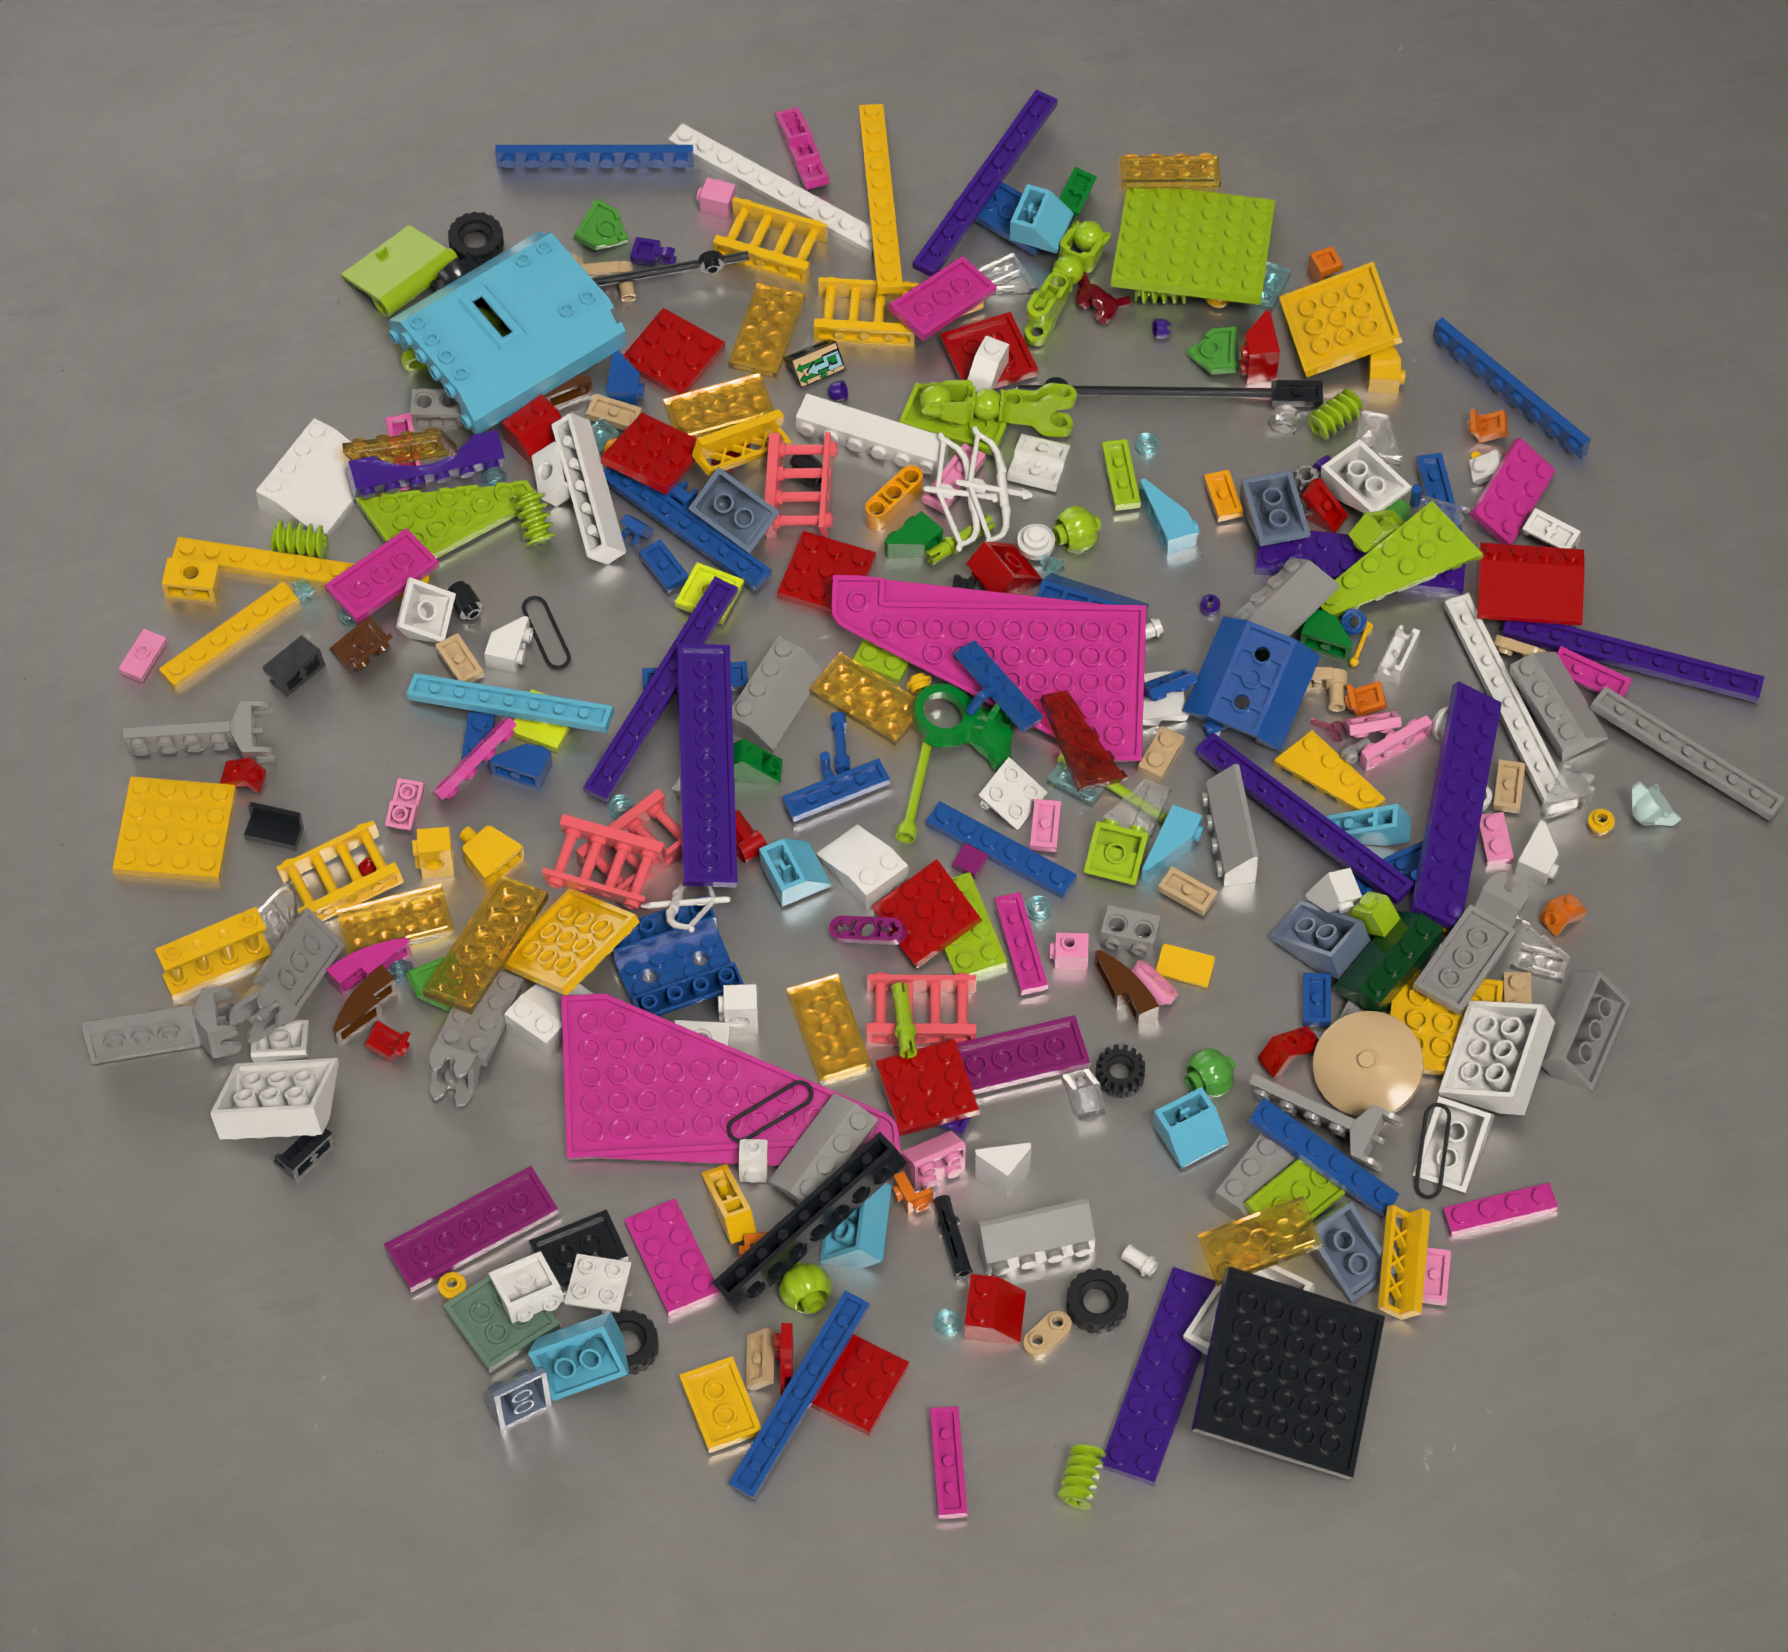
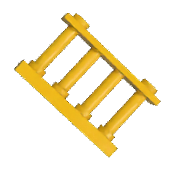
M733 197V215L736 218L726 237L716 234L713 240V250L721 252L722 255L748 251L749 261L736 264L807 285L810 278V262L806 260L815 240L826 243L827 224L816 219L812 220L761 205L749 199ZM746 219L759 223L749 244L736 240ZM769 226L783 230L772 251L760 248ZM792 233L806 237L798 256L795 258L783 254Z
M819 277L818 293L819 296H825L823 319H814V341L831 339L840 343L914 347L915 334L900 320H898V323L883 322L885 300H896L919 285V283L903 281V293L878 294L876 280ZM835 297L850 298L848 320L833 319ZM860 298L875 299L873 322L858 321Z
M373 820L368 823H361L353 830L304 854L286 859L281 865L276 867L283 883L291 879L304 904L303 907L297 909L299 914L308 907L323 922L404 882L396 863L386 864L373 840L380 836ZM363 844L377 869L365 877L361 875L349 852ZM340 856L352 879V883L342 888H337L325 864ZM313 868H316L328 892L327 895L317 900H313L301 877V874Z
M257 907L155 948L158 959L165 971L162 974L163 980L173 1001L265 963L272 951L263 935L267 928Z

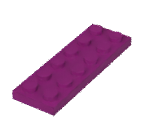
M1075 1015L956 1043L974 1095L1090 1067V1060Z
M530 1166L385 1243L384 1247L412 1293L442 1277L444 1274L459 1268L559 1214V1210L536 1172Z

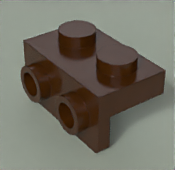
M368 616L331 646L329 650L348 673L355 668L359 672L371 662L368 657L374 652L379 656L390 647L387 642L393 636L390 633L386 635L372 617Z

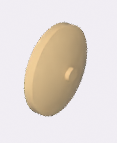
M1377 1011L1355 1012L1334 1022L1319 1039L1313 1056L1314 1078L1323 1098L1340 1113L1356 1119L1373 1105L1379 1106L1393 1114L1396 1113L1414 1097L1423 1077V1055L1414 1033L1399 1019Z

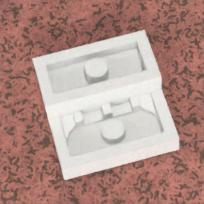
M1021 434L1015 448L1014 458L1007 473V480L1056 492L1066 465L1070 445Z
M1175 671L1145 673L1144 683ZM1173 691L1166 694V698L1157 701L1144 696L1143 725L1158 726L1162 720L1186 721L1190 715L1183 713L1186 705L1184 692Z

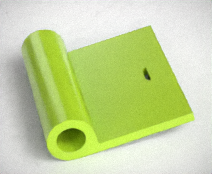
M409 224L344 271L341 276L371 296L378 311L388 318L431 287L432 280L438 281L440 279L438 273L452 260L458 259V256L451 248L447 249Z

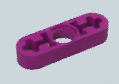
M837 916L829 925L830 934L841 943L898 945L907 936L906 927L897 918ZM843 924H845L849 929H854L855 934L851 930H843L842 934H840L837 930L843 928ZM867 924H873L874 932L870 936H862L863 927ZM894 926L898 929V932H894L893 936L885 932L892 931Z

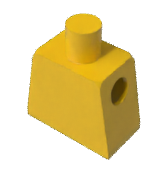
M490 825L483 828L479 833L470 826H467L459 835V838L465 843L461 848L463 860L487 891L524 860L523 846Z

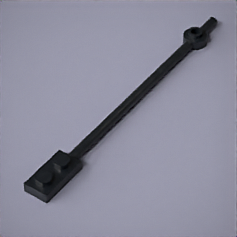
M711 250L702 253L696 260L593 277L592 279L600 287L698 269L713 275L722 270L724 265L749 261L748 251L722 255L719 251ZM482 297L473 302L477 307L489 309Z
M1053 377L1045 382V384L1059 383L1068 385L1067 381L1060 377ZM1272 380L1271 388L1073 386L1077 396L1272 398V407H1320L1323 404V381ZM1018 385V389L1038 390L1043 385Z

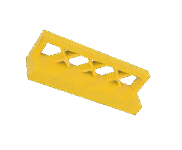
M777 409L697 438L692 457L710 477L718 467L726 471L767 456L769 441L766 439L769 437V433H780L783 442L791 445L792 441L781 429L784 414ZM752 443L761 446V449L753 450L746 448V445ZM726 452H737L741 456L737 458L726 455ZM711 458L721 462L718 465L711 466L707 459Z
M1395 1205L1387 1206L1378 1309L1400 1320L1422 1314L1431 1212L1424 1208L1407 1212ZM1396 1217L1402 1219L1401 1231L1396 1224ZM1394 1241H1396L1400 1249L1399 1256H1397L1393 1248ZM1392 1266L1394 1267L1397 1273L1396 1282L1394 1281L1391 1274ZM1390 1291L1395 1300L1394 1306L1388 1303Z

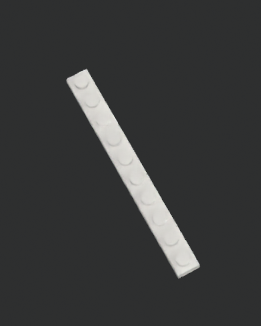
M683 123L669 137L668 145H693L694 160L795 215L812 220L816 219L827 224V233L871 257L874 255L870 225Z
M1469 593L1446 600L1444 608L1488 696L1502 702L1499 718L1521 762L1525 763V770L1549 818L1574 811L1576 805L1482 619H1477V609Z

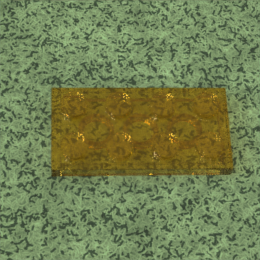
M1179 153L1166 156L1162 154H1152L1151 156L1128 154L1126 156H1119L1122 188L1221 187L1218 155L1210 153L1200 155Z
M757 283L728 361V368L777 379L784 361L783 357L787 353L806 300L805 294Z
M760 373L663 399L671 426L695 438H700L774 411Z
M435 427L427 428L425 432L404 431L397 436L378 435L376 439L355 438L351 442L342 443L343 454L350 460L375 456L383 461L398 464L458 455L457 445L442 429Z
M842 652L836 656L810 688L811 695L837 711L844 712L847 717L895 746L914 725L911 706L916 697Z
M442 884L336 910L348 955L365 947L389 940L407 938L410 941V945L455 934Z
M839 974L787 988L790 1004L821 1086L872 1071L869 1055Z
M1303 1196L1197 1234L1216 1286L1222 1285L1225 1269L1229 1266L1249 1273H1255L1323 1248Z

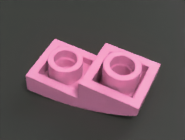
M398 778L393 801L390 800L385 827L412 831L425 788L423 782Z

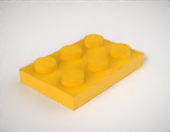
M733 1356L679 1375L680 1382L708 1453L758 1435L761 1426Z

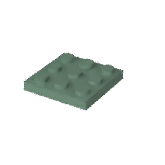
M487 1276L443 1304L444 1311L489 1373L530 1348L536 1338L561 1328L554 1314L546 1310L534 1314L527 1322L517 1321L512 1323L491 1282L490 1276Z

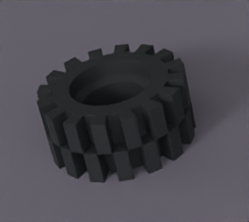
M1118 1044L1113 1046V1050L1107 1047L1105 1054L1101 1052L1099 1060L1097 1059L1095 1071L1096 1083L1098 1086L1101 1085V1090L1104 1093L1106 1090H1109L1108 1095L1113 1097L1114 1093H1118V1098H1122L1123 1093H1126L1127 1097L1132 1096V1091L1137 1093L1139 1086L1142 1087L1145 1078V1060L1142 1061L1143 1056L1141 1053L1136 1055V1049L1133 1047L1128 1051V1045L1124 1044L1123 1049H1119ZM1115 1064H1124L1130 1068L1131 1074L1127 1078H1116L1111 1075L1110 1068Z

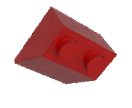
M1270 310L1265 311L1245 334L1244 345L1240 346L1242 360H1239V371L1241 375H1245L1247 384L1277 380L1280 349Z
M540 394L502 422L504 440L533 467L532 455L549 444L556 442L552 424L560 420L562 416Z
M984 541L966 563L972 570V576L976 577V580L985 586L986 591L1021 595L1043 581L1041 576L1027 559L1021 555L1013 543Z
M971 1274L964 1339L1020 1345L1026 1291L1000 1277Z

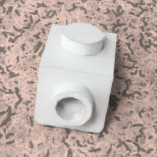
M1498 450L1469 460L1472 479L1477 486L1489 482L1504 456Z
M740 1140L739 1182H767V1140Z

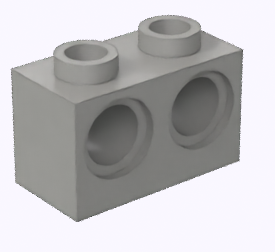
M412 389L410 414L413 429L464 428L459 418L461 416L460 404L454 397L450 398L444 389Z
M1108 905L1101 929L1100 945L1110 950L1120 949L1132 952L1137 956L1148 955L1153 957L1160 929L1161 916ZM1113 928H1119V929H1121L1122 931H1120V932H1114V931H1112L1111 929H1113ZM1138 934H1146L1148 937L1141 938Z

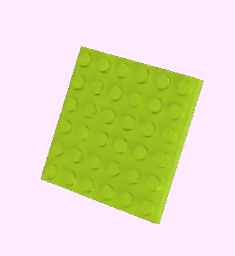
M1128 182L1111 277V287L1261 305L1276 200Z

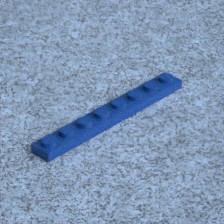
M495 145L497 168H694L693 145Z
M1443 317L1435 322L1433 338L1440 346L1448 349L1458 361L1465 363L1471 368L1476 376L1482 377L1488 382L1494 391L1500 392L1514 407H1518L1527 414L1532 422L1544 428L1550 437L1556 438L1561 442L1568 452L1575 454L1580 459L1588 454L1591 439Z
M610 467L604 470L608 487L726 572L744 579V584L754 592L772 576V569L670 496Z
M846 1290L844 1291L729 1481L730 1487L753 1500L755 1499L869 1310L870 1303Z

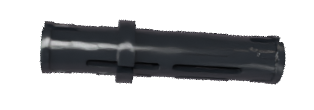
M942 1195L933 1200L939 1218L938 1228L940 1231H943L955 1276L957 1278L967 1277L973 1273V1270L970 1266L959 1230L961 1223L959 1218L955 1216L950 1196Z

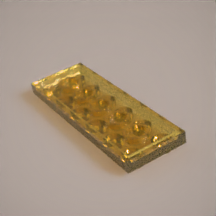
M500 875L424 987V997L473 1014L548 901V892Z

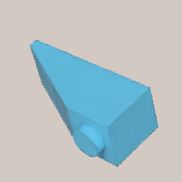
M1141 479L1139 495L1167 555L1196 546L1197 535L1200 534L1196 520H1192L1187 510L1147 479Z
M1399 804L1326 815L1328 819L1362 844L1388 846L1410 842L1411 818Z
M1172 805L1142 868L1141 882H1149L1188 853L1195 841L1200 842L1205 827L1201 826L1203 815Z

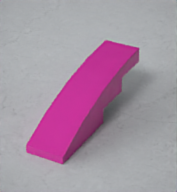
M799 107L775 112L783 139L805 189L808 190L830 184L829 176L821 163V155L813 141L812 132Z

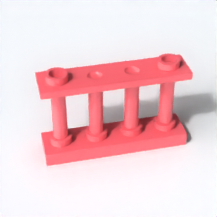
M825 432L824 444L787 445L786 442H783L780 433H769L765 501L777 510H779V506L783 505L784 502H820L819 515H782L780 513L765 533L767 538H777L778 528H782V526L819 525L822 536L828 537V529L833 526V514L830 512L833 457L838 455L837 442L833 441L830 432ZM787 455H823V468H785V466H782L783 458H786ZM791 478H822L821 491L784 492L781 489V481Z
M656 789L608 826L658 841L644 827L651 819H658L678 840L666 849L667 854L664 862L660 860L652 862L644 886L682 858L681 828L664 811L666 809L665 795L659 789ZM589 841L576 850L577 863L581 868L584 866L591 846ZM607 845L601 847L595 864L606 877H608L611 865L603 856L610 850H615L614 847ZM631 852L626 856L625 860L638 871L641 859ZM637 872L626 880L619 875L616 888L630 892Z
M562 814L559 824L566 838L554 870L543 867L542 875L546 883L554 888L561 889L564 886L623 903V906L630 910L637 911L639 908L647 910L640 907L642 904L647 903L646 897L642 896L641 892L652 862L656 860L664 862L667 854L665 843ZM583 838L590 840L591 846L580 877L565 874L564 872L575 842ZM607 845L614 847L617 852L605 885L590 881L601 847ZM632 852L639 854L642 860L631 891L628 892L615 887L626 856Z
M884 972L867 974V992H875V1022L866 1024L867 1045H899V1040L895 1036L894 1031L897 1026L896 1023L886 1022V992H892L891 986L898 982L902 983V990L903 983L909 986L912 1020L913 992H930V1022H913L917 1029V1034H915L916 1045L931 1046L955 1039L956 1043L976 1039V1024L968 1023V992L976 993V975H969L967 973H957L956 975H892ZM941 992H957V1022L955 1024H943L940 1022Z

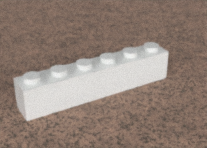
M806 393L795 417L796 432H800L807 437L812 436L825 440V432H830L834 442L854 452L860 451L872 455L876 459L894 462L902 467L914 465L919 467L924 474L937 476L941 448L938 434ZM948 445L945 448L944 464L949 455L950 447Z
M569 413L552 424L553 433L587 557L604 564H609L624 555L626 549L590 420Z

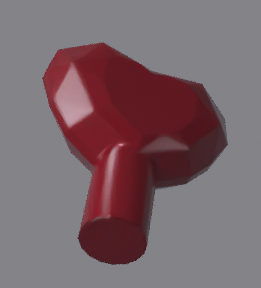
M1084 271L1083 277L1079 281L1081 287L1077 291L1075 302L1081 308H1088L1092 306L1091 298L1094 293L1106 291L1096 284H1091Z
M1102 291L1094 293L1091 298L1092 305L1096 308V320L1101 324L1109 323L1115 317L1119 308L1131 305L1129 296L1115 299L1111 294Z

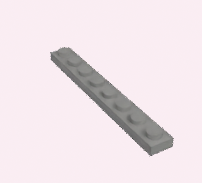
M1605 686L1591 704L1590 709L1765 819L1771 821L1783 805L1785 797Z

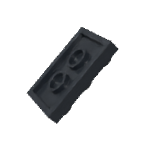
M607 1209L529 1240L533 1254L541 1251L560 1288L569 1285L577 1254L629 1261L628 1254Z

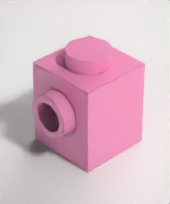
M707 178L704 186H700L697 193V201H700V212L729 218L733 208L732 200L733 197H736L735 184L720 179Z
M1056 932L1055 943L1050 942V959H1055V969L1087 970L1088 933Z

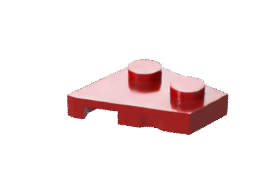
M781 1323V1333H775L776 1361H780V1396L793 1376V1323Z

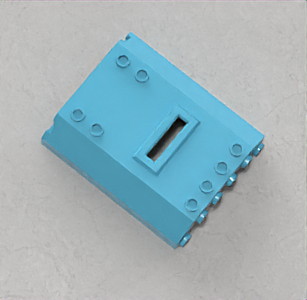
M542 231L534 233L388 320L390 328L388 335L395 345L399 344L404 351L408 350L409 346H411L417 360L421 364L425 363L433 379L435 381L439 380L443 384L446 394L450 398L454 397L460 404V421L467 430L471 429L474 434L486 431L517 412L540 394H547L627 345L626 330L622 322H617L611 312L614 306L610 299L552 232L543 234ZM482 297L511 330V333L502 337L473 302Z

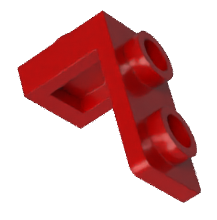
M1307 1026L1273 1036L1257 1059L1270 1075L1276 1078L1282 1075L1293 1058L1314 1052L1319 1039Z

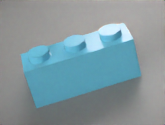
M885 1183L822 1240L821 1263L864 1268L883 1262L892 1188L890 1184Z
M611 1311L540 1336L535 1339L528 1352L534 1366L544 1367L547 1373L552 1401L626 1376L629 1373L623 1335Z

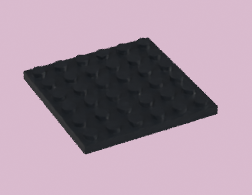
M1227 1267L1222 1282L1191 1431L1344 1479H1352L1354 1477L1385 1316L1234 1267Z

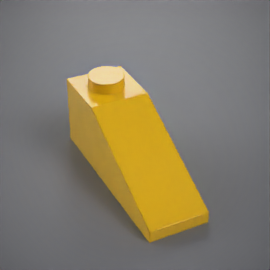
M1391 346L1370 354L1368 393L1398 394L1399 386L1405 384V369H1401V358L1395 347Z
M725 1164L701 1172L717 1216L730 1243L744 1241V1234H757L751 1208L728 1165Z

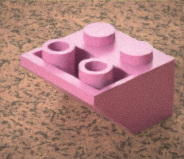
M949 1131L901 1152V1155L907 1161L903 1169L914 1190L931 1188L938 1181L947 1177L950 1179L955 1178L965 1170L966 1145L955 1133Z

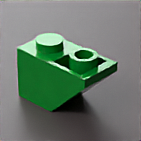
M920 511L917 515L909 517L900 529L888 534L884 541L885 556L888 558H925L924 552L941 543L943 529L923 511Z
M745 738L733 743L735 780L752 783H780L783 759Z

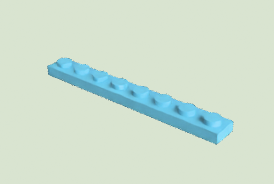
M414 673L406 693L408 700L602 733H607L614 715V708L611 705Z

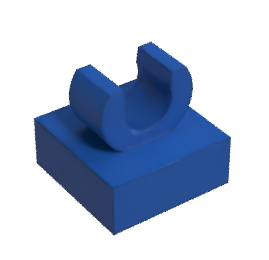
M683 481L679 486L676 484L667 495L688 509L698 496V489L694 488L691 492L685 491L688 488V482Z
M627 514L624 515L620 522L627 527L621 532L622 538L627 540L628 536L633 533L634 539L631 544L634 546L640 545L642 536L650 538L655 530Z

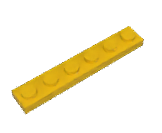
M282 581L158 668L160 675L175 691L300 604L299 597Z

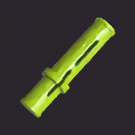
M984 515L986 523L993 520L990 515ZM981 522L980 533L977 538L985 534ZM994 522L987 524L989 531L996 527ZM973 524L958 532L962 541L970 538L973 532ZM955 536L944 537L941 539V543L924 552L925 558L932 557L927 560L929 565L934 566L947 556H954L958 553L956 551L958 543Z
M898 982L891 986L897 1025L894 1031L895 1036L899 1040L900 1056L905 1058L906 1051L907 1059L917 1055L915 1042L917 1029L912 1020L909 986L903 983L902 990V983Z

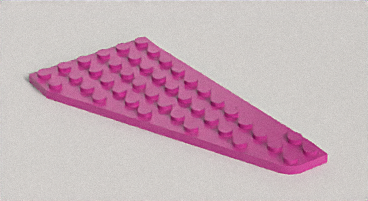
M833 575L832 614L838 625L844 630L974 697L984 688L954 655L958 649L976 640L1043 715L1044 718L1033 728L1066 745H1071L1099 762H1142L1146 605H1107L886 580L885 578L861 575ZM992 697L984 701L991 706L996 704Z
M610 995L561 996L568 1160L617 1159L739 1165L740 1143L733 1141L728 1136L727 1126L729 1121L797 1080H803L812 1086L814 1091L812 1101L807 1106L752 1138L768 1141L767 1166L779 1167L834 1093L855 1102L878 1119L879 1126L868 1141L878 1132H881L900 1153L898 1126L893 1118L885 1112ZM802 1084L795 1085L735 1121L731 1127L732 1134L738 1139L751 1135L808 1100L809 1089Z

